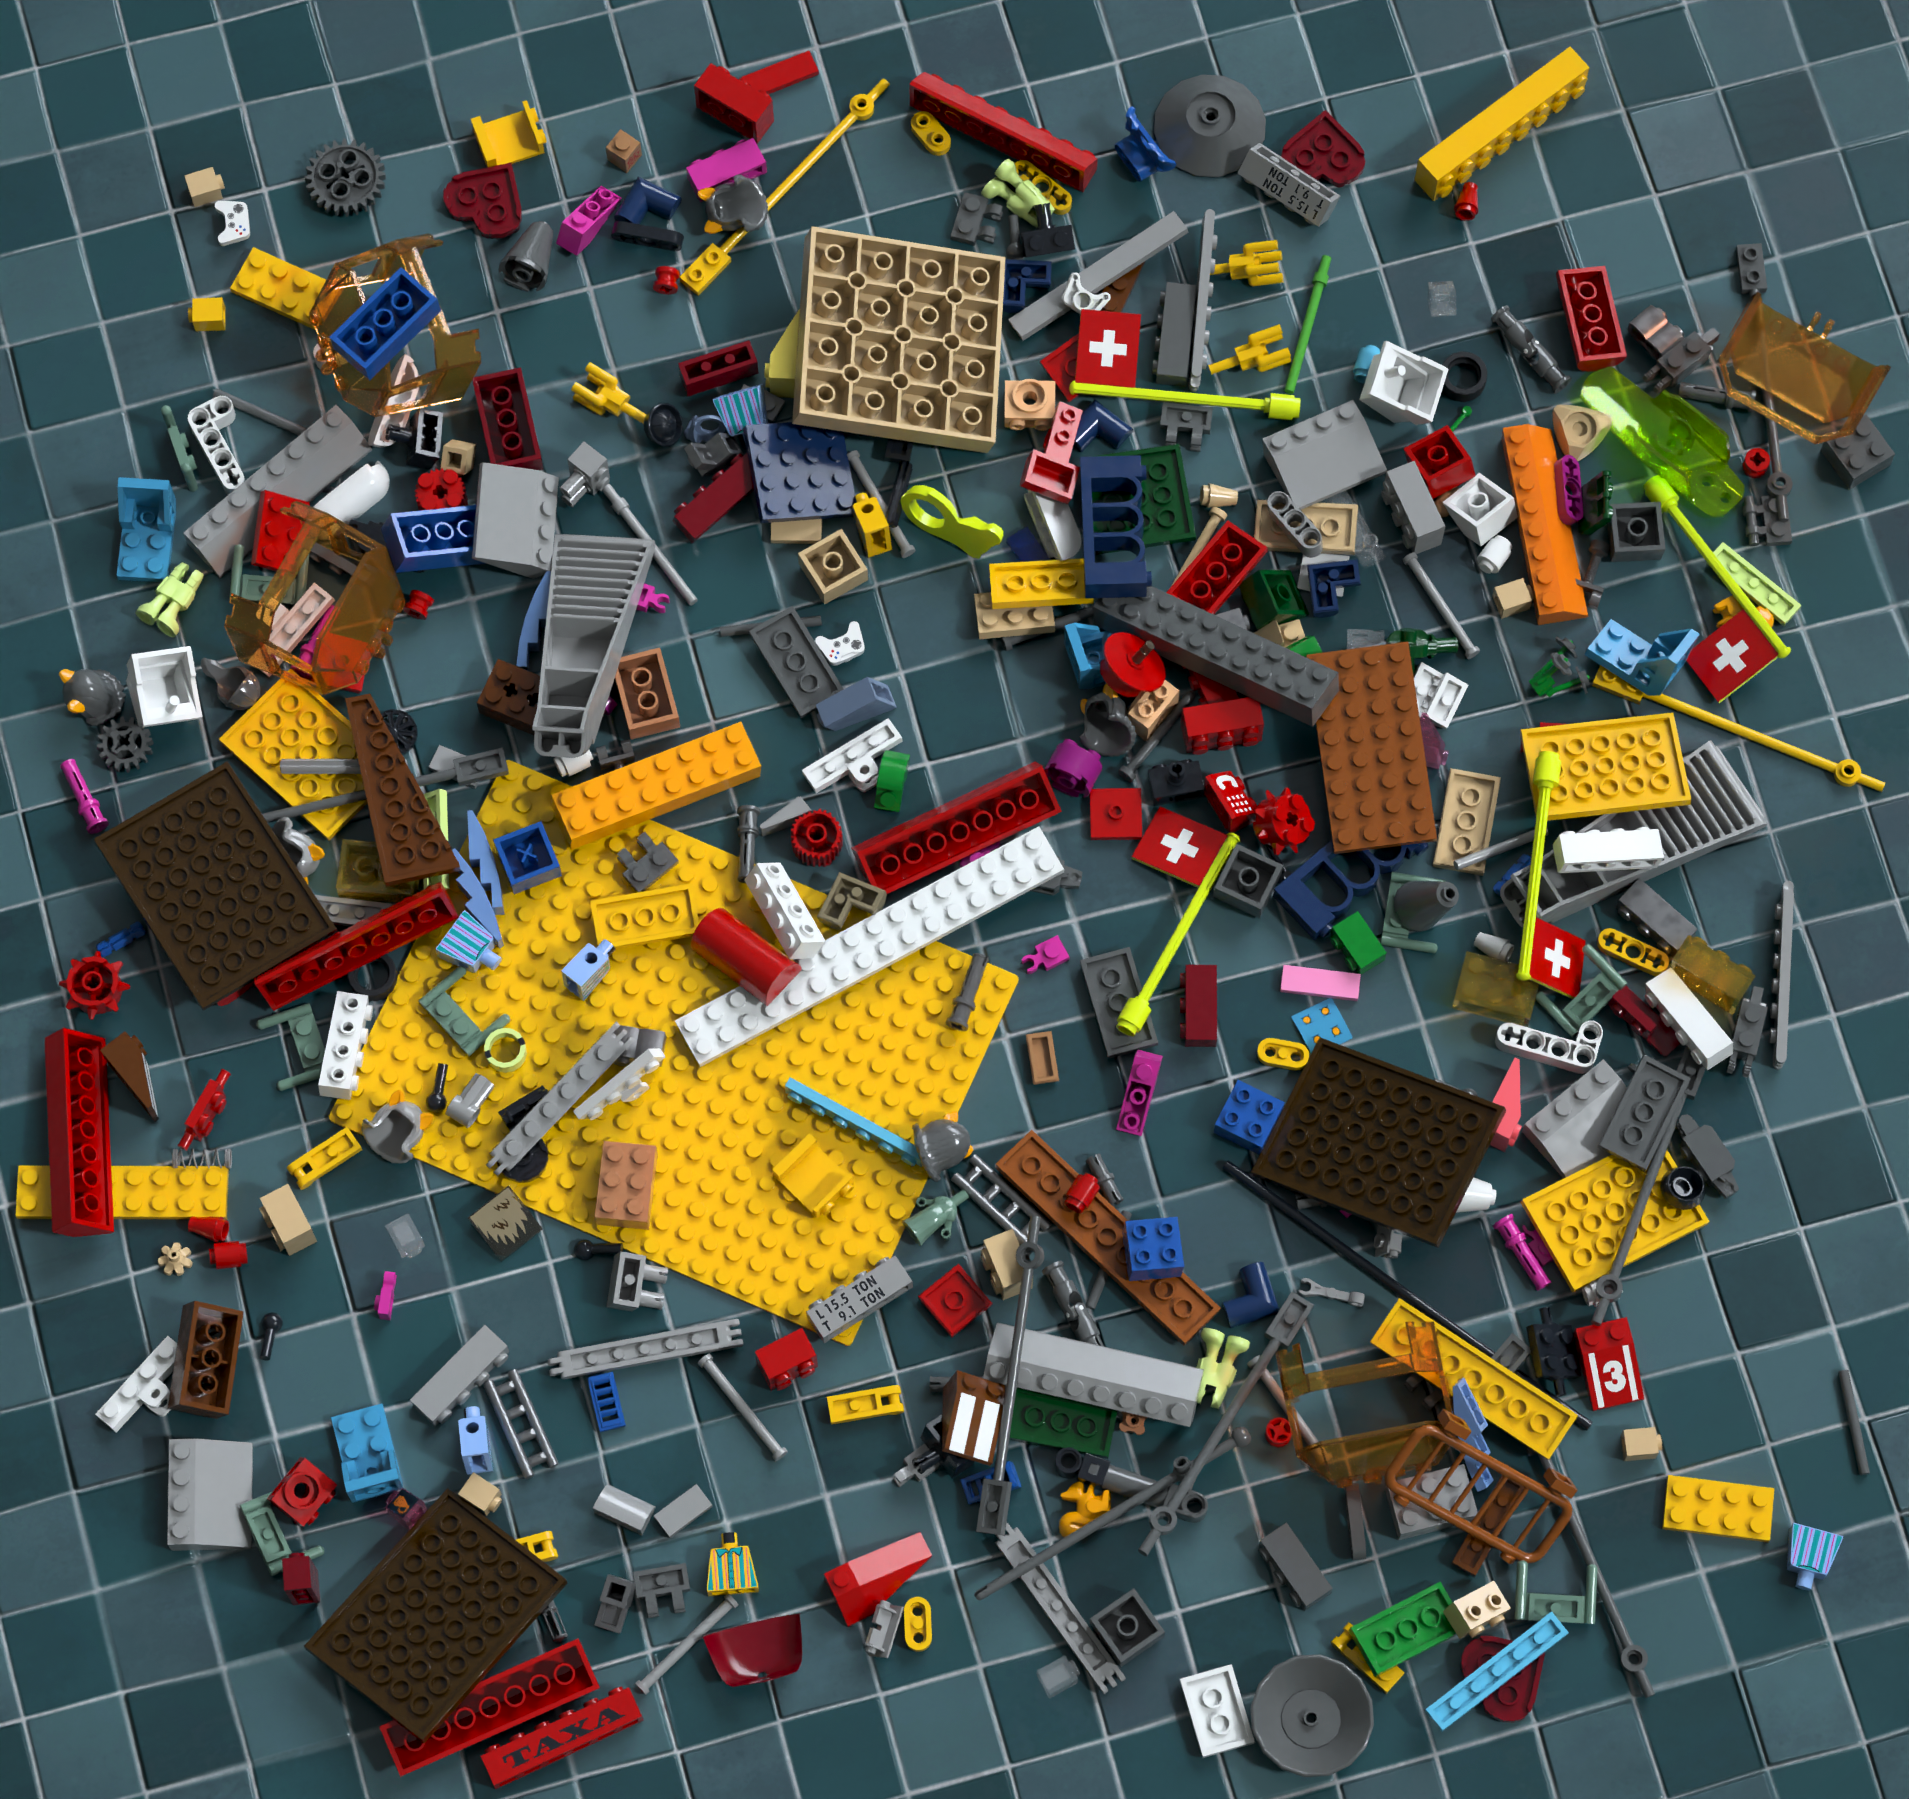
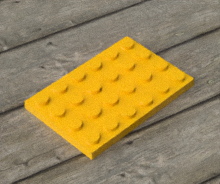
M291 668L219 738L220 743L291 807L364 790L361 774L281 773V759H358L350 721ZM367 800L301 816L330 841L367 804Z
M1674 713L1521 729V741L1536 815L1539 789L1538 786L1533 784L1535 760L1539 757V752L1552 751L1560 755L1559 786L1553 788L1550 792L1547 821L1691 805V795Z
M1668 1150L1665 1153L1623 1267L1709 1223L1700 1204L1693 1209L1681 1210L1671 1206L1662 1196L1660 1188L1662 1177L1667 1171L1677 1167ZM1610 1155L1522 1199L1520 1202L1572 1293L1609 1274L1648 1168L1642 1171L1614 1155Z

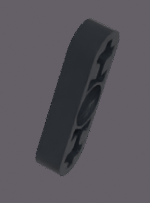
M622 221L614 223L611 234L613 239L620 242L670 251H680L684 241V235L677 231Z

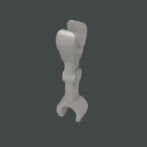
M1308 1278L1301 1280L1302 1284L1311 1286V1289L1307 1292L1303 1290L1298 1291L1302 1297L1323 1296L1330 1300L1345 1301L1356 1307H1362L1364 1304L1365 1296L1363 1293H1348L1336 1290L1335 1288L1322 1287Z

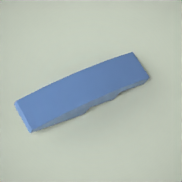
M546 571L533 595L519 640L516 666L529 671V652L540 651L541 628L546 626L551 571Z
M469 810L467 815L471 867H480L481 885L485 891H491L492 909L495 915H505L502 888L493 853L485 832L473 810Z
M454 848L452 851L457 861H459L461 870L458 871L460 876L456 879L458 888L469 899L464 904L466 911L494 937L496 945L501 949L504 944L495 913L485 890L471 867Z
M1462 1378L1453 1386L1454 1415L1465 1420L1472 1432L1466 1440L1459 1436L1458 1438L1489 1455L1491 1452L1481 1434L1488 1424L1465 1378ZM1465 1455L1466 1466L1471 1478H1473L1482 1463ZM1487 1467L1475 1483L1477 1492L1487 1488L1493 1482Z

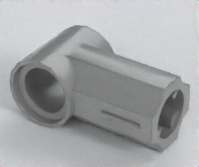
M475 1073L460 1096L456 1095L446 1110V1115L469 1128L477 1119L480 1107L494 1089V1084L484 1076Z

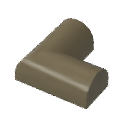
M839 872L817 918L824 925L835 930H841L852 906L872 915L881 911L886 901V891Z

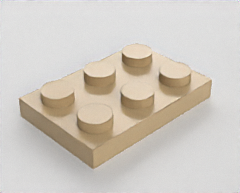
M991 592L974 594L979 639L1055 632L1052 606L992 609Z

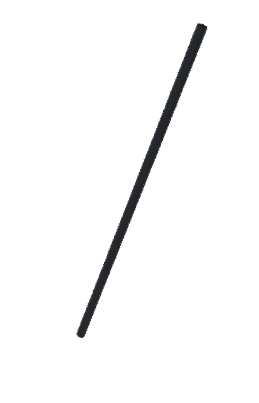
M1229 1160L1225 1163L1222 1169L1426 1316L1490 1358L1494 1355L1495 1352L1235 1164ZM1517 1369L1515 1371L1516 1375L1576 1413L1578 1417L1575 1423L1586 1431L1593 1423L1560 1398L1555 1397L1553 1393L1521 1370Z

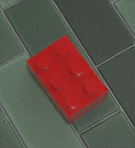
M710 63L694 85L697 108L747 138H754L757 144L774 122L773 100L762 90L757 91L752 88L746 80L742 78L737 79L730 75V72L722 66L717 67Z
M1247 697L1183 708L1181 729L1186 754L1200 755L1211 749L1218 748V750L1224 751L1233 748L1235 745L1253 746L1258 744L1259 741H1262L1264 729L1260 702Z

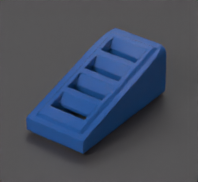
M613 1372L587 1378L600 1432L625 1427L626 1424ZM606 1383H610L611 1385L609 1387L595 1390V1386ZM613 1393L611 1398L598 1400L597 1398L598 1396ZM611 1404L616 1406V1408L600 1411V1407ZM618 1414V1419L603 1422V1417Z
M1007 1461L1005 1471L1010 1482H1012L1011 1491L1020 1488L1021 1483L1013 1462ZM994 1467L960 1479L969 1505L981 1501L983 1487L981 1479L993 1480ZM974 1481L976 1482L978 1491L980 1493V1495L975 1496L974 1490L971 1485V1482Z

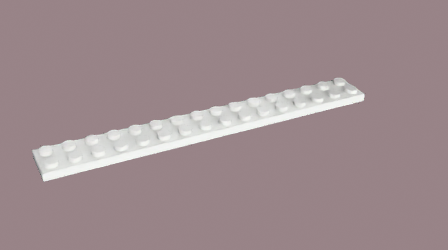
M1038 826L877 912L875 915L825 940L826 942L814 958L793 959L801 966L802 970L768 1006L739 986L675 1020V1023L698 1065L701 1067L1064 873V868Z

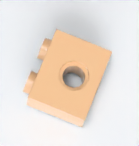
M1025 379L1022 381L1005 380V427H1010L1012 430H1022L1024 428L1048 430L1051 427L1055 413V381H1038L1035 379ZM1027 399H1033L1036 401V403H1034L1033 405H1027L1026 403H1024V401Z
M1166 680L1158 690L1138 694L1128 710V718L1131 724L1135 726L1136 734L1146 742L1177 705L1180 690Z

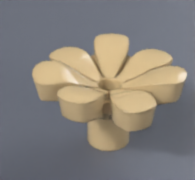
M174 1243L171 1249L168 1246H164L161 1249V1253L164 1256L158 1258V1265L165 1266L164 1274L170 1276L173 1270H175L176 1275L181 1276L184 1274L183 1267H192L193 1262L187 1258L191 1255V1250L188 1247L181 1249L180 1243Z

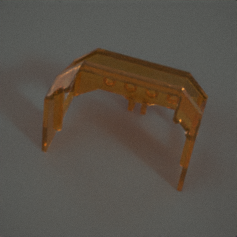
M429 233L396 239L335 263L309 312V321L311 326L316 329L318 344L321 348L316 352V360L318 362L326 361L320 369L322 374L330 375L333 373L335 387L338 392H341L343 400L374 417L461 400L481 364V352L476 351L475 340L480 339L479 329L451 334L442 310L427 324L434 340L436 370L393 387L391 386L390 361L369 381L334 350L329 337L366 302L360 285L375 282L384 284L386 280L402 267L436 297L421 261V256L425 249L442 246L443 241L440 239L434 240L433 235ZM378 259L370 275L357 277L355 271L351 269L352 267ZM428 384L421 399L385 406L390 397Z
M1756 292L1748 301L1717 359L1726 395L1813 444L1853 434L1891 367L1889 365H1879L1877 367L1827 340L1826 338L1835 323L1832 319L1825 324L1821 336L1813 332L1812 330L1821 319V313L1816 311L1806 328L1764 304L1761 298L1762 294ZM1731 357L1736 375L1823 424L1848 417L1841 430L1817 436L1732 388L1726 367L1728 360Z
M295 501L291 503L290 508L283 507L280 511L285 515L300 520L302 528L259 603L231 593L229 603L233 604V610L231 615L226 616L224 627L240 662L325 695L358 683L362 675L364 676L368 672L373 656L380 659L384 658L385 649L381 645L391 646L393 638L388 633L393 627V620L396 614L400 613L404 608L405 598L386 546L376 542L327 512ZM344 535L372 550L362 554L350 549ZM316 542L332 550L337 555H345L360 561L317 637L310 665L270 642L269 637L275 612ZM276 657L312 675L314 682L282 670Z
M1405 1322L1411 1349L1410 1354L1305 1374L1300 1343L1292 1345L1293 1351L1287 1353V1350L1275 1352L1296 1456L1301 1465L1329 1484L1337 1485V1488L1352 1486L1353 1481L1363 1480L1364 1483L1375 1482L1376 1485L1382 1484V1476L1385 1475L1387 1468L1409 1436L1418 1427L1433 1425L1442 1429L1443 1426L1440 1421H1422L1319 1441L1303 1447L1295 1403L1300 1401V1396L1314 1391L1412 1372H1435L1440 1378L1446 1410L1454 1414L1440 1338L1434 1322L1421 1323L1422 1327H1415L1414 1322ZM1430 1435L1424 1436L1396 1474L1395 1480L1397 1481L1398 1477L1406 1475L1405 1471L1416 1469L1417 1473L1440 1440ZM1444 1443L1425 1472L1431 1471V1466L1438 1465L1449 1449V1445Z

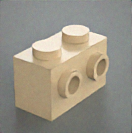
M1492 1581L1454 1601L1443 1613L1459 1639L1468 1634L1473 1638L1485 1630L1484 1626L1487 1624L1494 1627L1505 1620L1503 1615L1511 1607L1496 1583Z

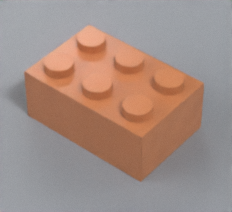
M656 648L621 657L615 675V682L630 739L633 740L680 728L679 716L661 649Z
M604 1141L595 1211L597 1225L649 1230L658 1155L656 1146Z

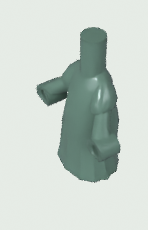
M963 1189L951 1198L946 1196H938L935 1199L919 1197L916 1200V1205L919 1209L924 1210L903 1220L902 1223L919 1246L943 1224L944 1229L941 1231V1238L944 1241H948L951 1238L952 1222L956 1219L957 1206L967 1200L969 1196Z

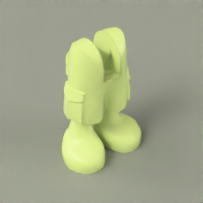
M1006 159L995 172L997 177L985 185L981 194L988 199L996 196L1007 200L1006 207L1011 212L1038 228L1036 211L1032 208L1034 205L1042 204L1044 214L1043 204L1050 203V201L1041 194L1039 188L1029 179L1023 181L1016 172L1015 163L1010 159ZM1004 181H1007L1011 185H1013L1016 188L1015 192H1013ZM1050 203V210L1052 215L1055 209Z
M183 562L175 567L169 576L162 580L155 590L157 596L151 602L139 606L136 611V615L140 620L148 625H153L156 622L158 628L170 637H175L178 634L177 614L179 611L188 609L204 576L199 570H195L185 584L182 583L189 569V565ZM170 602V605L165 609V611L159 615V612L165 603Z
M1203 1328L1201 1337L1206 1343L1207 1350L1206 1357L1199 1359L1197 1368L1204 1369L1197 1403L1201 1404L1206 1392V1384L1216 1387V1391L1212 1396L1211 1407L1219 1409L1228 1388L1233 1384L1237 1372L1235 1367L1232 1366L1234 1360L1240 1353L1246 1352L1249 1349L1250 1342L1238 1336H1228L1222 1362L1217 1363V1356L1225 1335L1215 1329Z

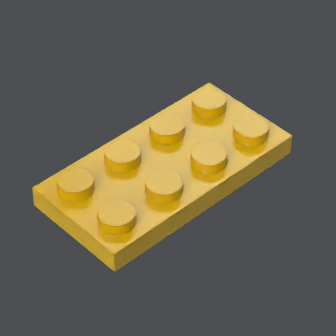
M253 247L230 290L238 296L320 332L342 292V287Z
M1084 558L1067 559L1064 561L1046 560L989 564L992 609L1094 603V598H1085Z
M692 883L590 901L597 944L599 945L606 939L616 949L691 937L699 924Z
M1668 1475L1662 1529L1769 1543L1774 1488Z

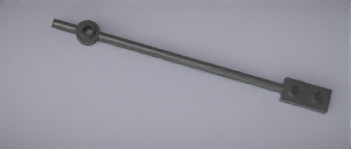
M1762 243L1741 244L1736 246L1741 294H1750L1773 473L1768 478L1766 490L1771 497L1776 498L1778 520L1780 522H1787L1789 518L1786 497L1790 494L1793 483L1790 476L1782 471L1760 300V293H1766L1767 291ZM1781 481L1784 485L1778 486L1776 482Z
M502 747L453 759L455 768L414 778L419 787L457 778L459 786L508 775L509 771ZM364 789L262 815L267 823L278 821L283 817L300 816L367 800Z
M1687 1045L1677 1072L1691 1079L1653 1155L1609 1274L1600 1277L1597 1281L1595 1292L1599 1302L1591 1320V1323L1596 1326H1601L1609 1303H1613L1621 1297L1623 1285L1619 1279L1620 1273L1686 1098L1695 1099L1706 1070L1702 1063L1699 1065L1695 1062ZM1609 1287L1613 1290V1293L1608 1294L1604 1289Z
M1030 1216L1027 1242L1021 1244L1016 1251V1260L1023 1267L993 1480H983L976 1532L1005 1536L1012 1482L1003 1480L1033 1270L1040 1267L1044 1261V1251L1037 1244L1041 1221L1039 1216ZM1034 1252L1035 1258L1030 1261V1254Z
M1294 1292L1290 1293L1264 1337L1270 1340L1269 1344L1168 1504L1157 1507L1151 1513L1149 1519L1151 1530L1138 1550L1140 1554L1148 1556L1159 1536L1168 1535L1174 1530L1177 1523L1176 1509L1279 1346L1286 1350L1288 1349L1312 1311L1314 1304ZM1164 1519L1167 1525L1161 1526L1158 1520Z
M1524 1445L1528 1453V1456L1538 1454L1526 1445ZM1538 1454L1545 1472L1549 1467L1556 1470L1551 1458L1547 1460ZM1562 1494V1496L1569 1500L1568 1496ZM1572 1507V1516L1568 1525L1586 1565L1594 1564L1598 1568L1597 1590L1624 1649L1620 1655V1664L1625 1671L1635 1674L1645 1698H1649L1655 1695V1692L1644 1670L1648 1662V1655L1641 1646L1633 1645ZM1629 1656H1636L1638 1663L1631 1664L1628 1659Z

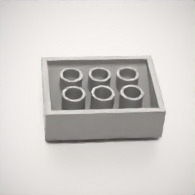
M1354 400L1262 439L1265 459L1284 492L1300 510L1387 472L1366 421Z
M480 463L472 559L532 579L545 575L546 571H551L559 477L539 470Z
M1603 1059L1524 1124L1522 1132L1564 1179L1612 1155L1598 1148V1145L1627 1087Z
M169 1439L167 1545L172 1551L252 1549V1534L239 1505L252 1500L253 1443L208 1439Z

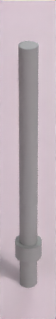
M610 484L604 486L602 491L611 501V507L617 515H621L639 539L652 540L629 510L630 505L623 497L620 498ZM655 544L653 558L690 606L695 604L698 599Z

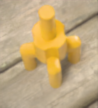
M1270 240L1247 243L1243 246L1242 254L1230 255L1229 263L1215 264L1214 274L1210 275L1230 273L1232 280L1248 278L1249 285L1253 287L1284 283L1283 273H1277L1280 271L1278 262L1261 264L1281 261V250L1255 254V252L1278 250V241Z
M1280 324L1250 334L1247 344L1234 348L1236 356L1208 365L1211 375L1240 365L1242 371L1256 367L1259 372H1264L1292 362L1288 347L1268 354L1265 346L1283 339Z
M589 362L585 368V371L589 373L587 380L599 386V388L594 393L575 382L571 389L575 393L573 400L598 415H603L607 410L618 417L624 412L644 424L646 414L628 403L630 395L619 389L617 378Z

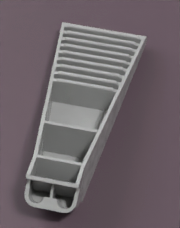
M555 534L538 705L532 730H535L534 747L540 755L576 758L584 755L589 750L591 744H594L655 551V540Z
M1710 740L1683 759L1691 795V805L1603 814L1577 832L1586 833L1590 830L1610 832L1618 828L1632 831L1641 827H1648L1649 830L1658 829L1664 855L1658 867L1558 873L1554 850H1551L1543 856L1536 917L1547 923H1554L1629 889L1639 878L1645 882L1764 828L1767 825L1764 819L1765 816L1719 747L1715 746L1712 740ZM1531 864L1513 873L1511 879L1504 883L1500 890L1503 902L1521 927L1524 926Z

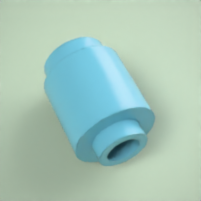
M1366 345V347L1359 349L1353 369L1356 381L1365 384L1374 355L1380 354L1378 347Z

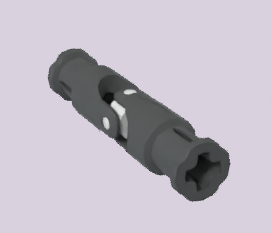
M1507 305L1500 308L1491 317V322L1497 323L1504 331L1506 339L1520 351L1522 357L1541 378L1547 380L1553 387L1552 391L1555 394L1563 390L1571 382L1572 378L1566 376L1557 366L1558 362L1534 338L1522 321L1516 320L1509 312L1510 308ZM1535 354H1539L1538 361L1533 358Z
M1057 1261L1045 1267L1042 1273L1044 1276H1047L1053 1287L1052 1293L1068 1320L1077 1341L1104 1346L1099 1338L1100 1332L1073 1280H1069L1063 1269V1262Z

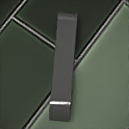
M1344 1484L1352 1560L1366 1559L1359 1484Z

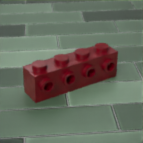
M741 453L738 454L730 462L732 466L724 472L721 469L711 478L713 481L711 485L707 488L704 485L701 486L692 495L694 499L688 505L686 502H683L674 510L676 515L672 521L692 544L754 490L747 453L744 456Z

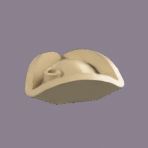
M1557 405L1553 409V426L1557 442L1564 455H1571L1577 461L1588 456L1602 442L1612 425V419L1609 415L1589 408Z

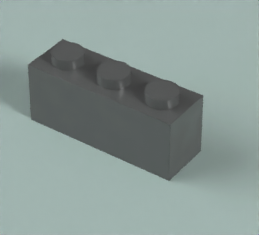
M1287 1522L1260 1540L1259 1546L1261 1548L1258 1551L1266 1563H1272L1276 1569L1273 1572L1281 1585L1286 1584L1291 1591L1289 1596L1296 1607L1301 1606L1305 1611L1331 1594L1333 1588Z

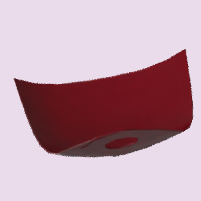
M800 1613L744 1624L703 1637L719 1676L731 1687L770 1681L795 1673L801 1666L802 1633ZM765 1672L767 1676L758 1677V1674Z

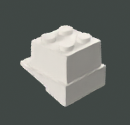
M1384 341L1380 354L1374 355L1360 400L1393 423L1409 421L1415 425L1431 423L1448 368L1424 356L1420 357L1393 343Z
M190 646L131 654L127 663L129 673L126 682L139 726L149 727L202 719L195 679L196 672Z

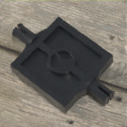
M1543 1307L1539 1309L1542 1324H1532L1526 1327L1535 1377L1546 1378L1552 1381L1556 1394L1555 1397H1562L1567 1395L1564 1380L1575 1379L1581 1376L1572 1325H1558L1552 1322L1550 1307Z

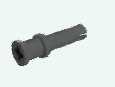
M1681 381L1678 397L1725 405L1727 409L1732 407L1747 409L1748 412L1752 413L1756 391H1739L1735 387H1728L1727 390Z
M742 805L737 808V814L740 816L739 826L736 829V834L740 838L737 880L741 883H746L745 878L754 867L755 838L759 835L757 817L760 815V809L753 805Z
M973 953L959 996H956L952 1002L954 1007L951 1016L945 1022L952 1029L958 1031L968 1030L967 1022L969 1016L976 1007L974 1002L975 995L989 960L983 954Z

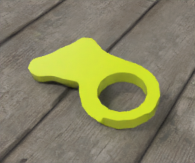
M914 485L901 497L902 510L915 525L932 535L955 544L972 558L979 559L982 554L991 547L999 545L1004 536L1002 528L994 523L987 524L975 516L967 518L957 517L956 509L952 503L934 488L925 485ZM916 499H921L934 505L941 512L944 519H938L927 514L920 508Z

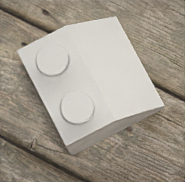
M1480 473L1443 501V505L1463 534L1479 546L1484 545L1518 517L1514 497Z

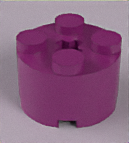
M1064 739L1063 743L1058 744L1044 771L1047 778L1050 777L1054 781L1052 786L1057 790L1072 797H1078L1079 794H1084V797H1087L1102 771V764L1099 761L1101 756L1094 750H1085L1079 747L1073 740Z

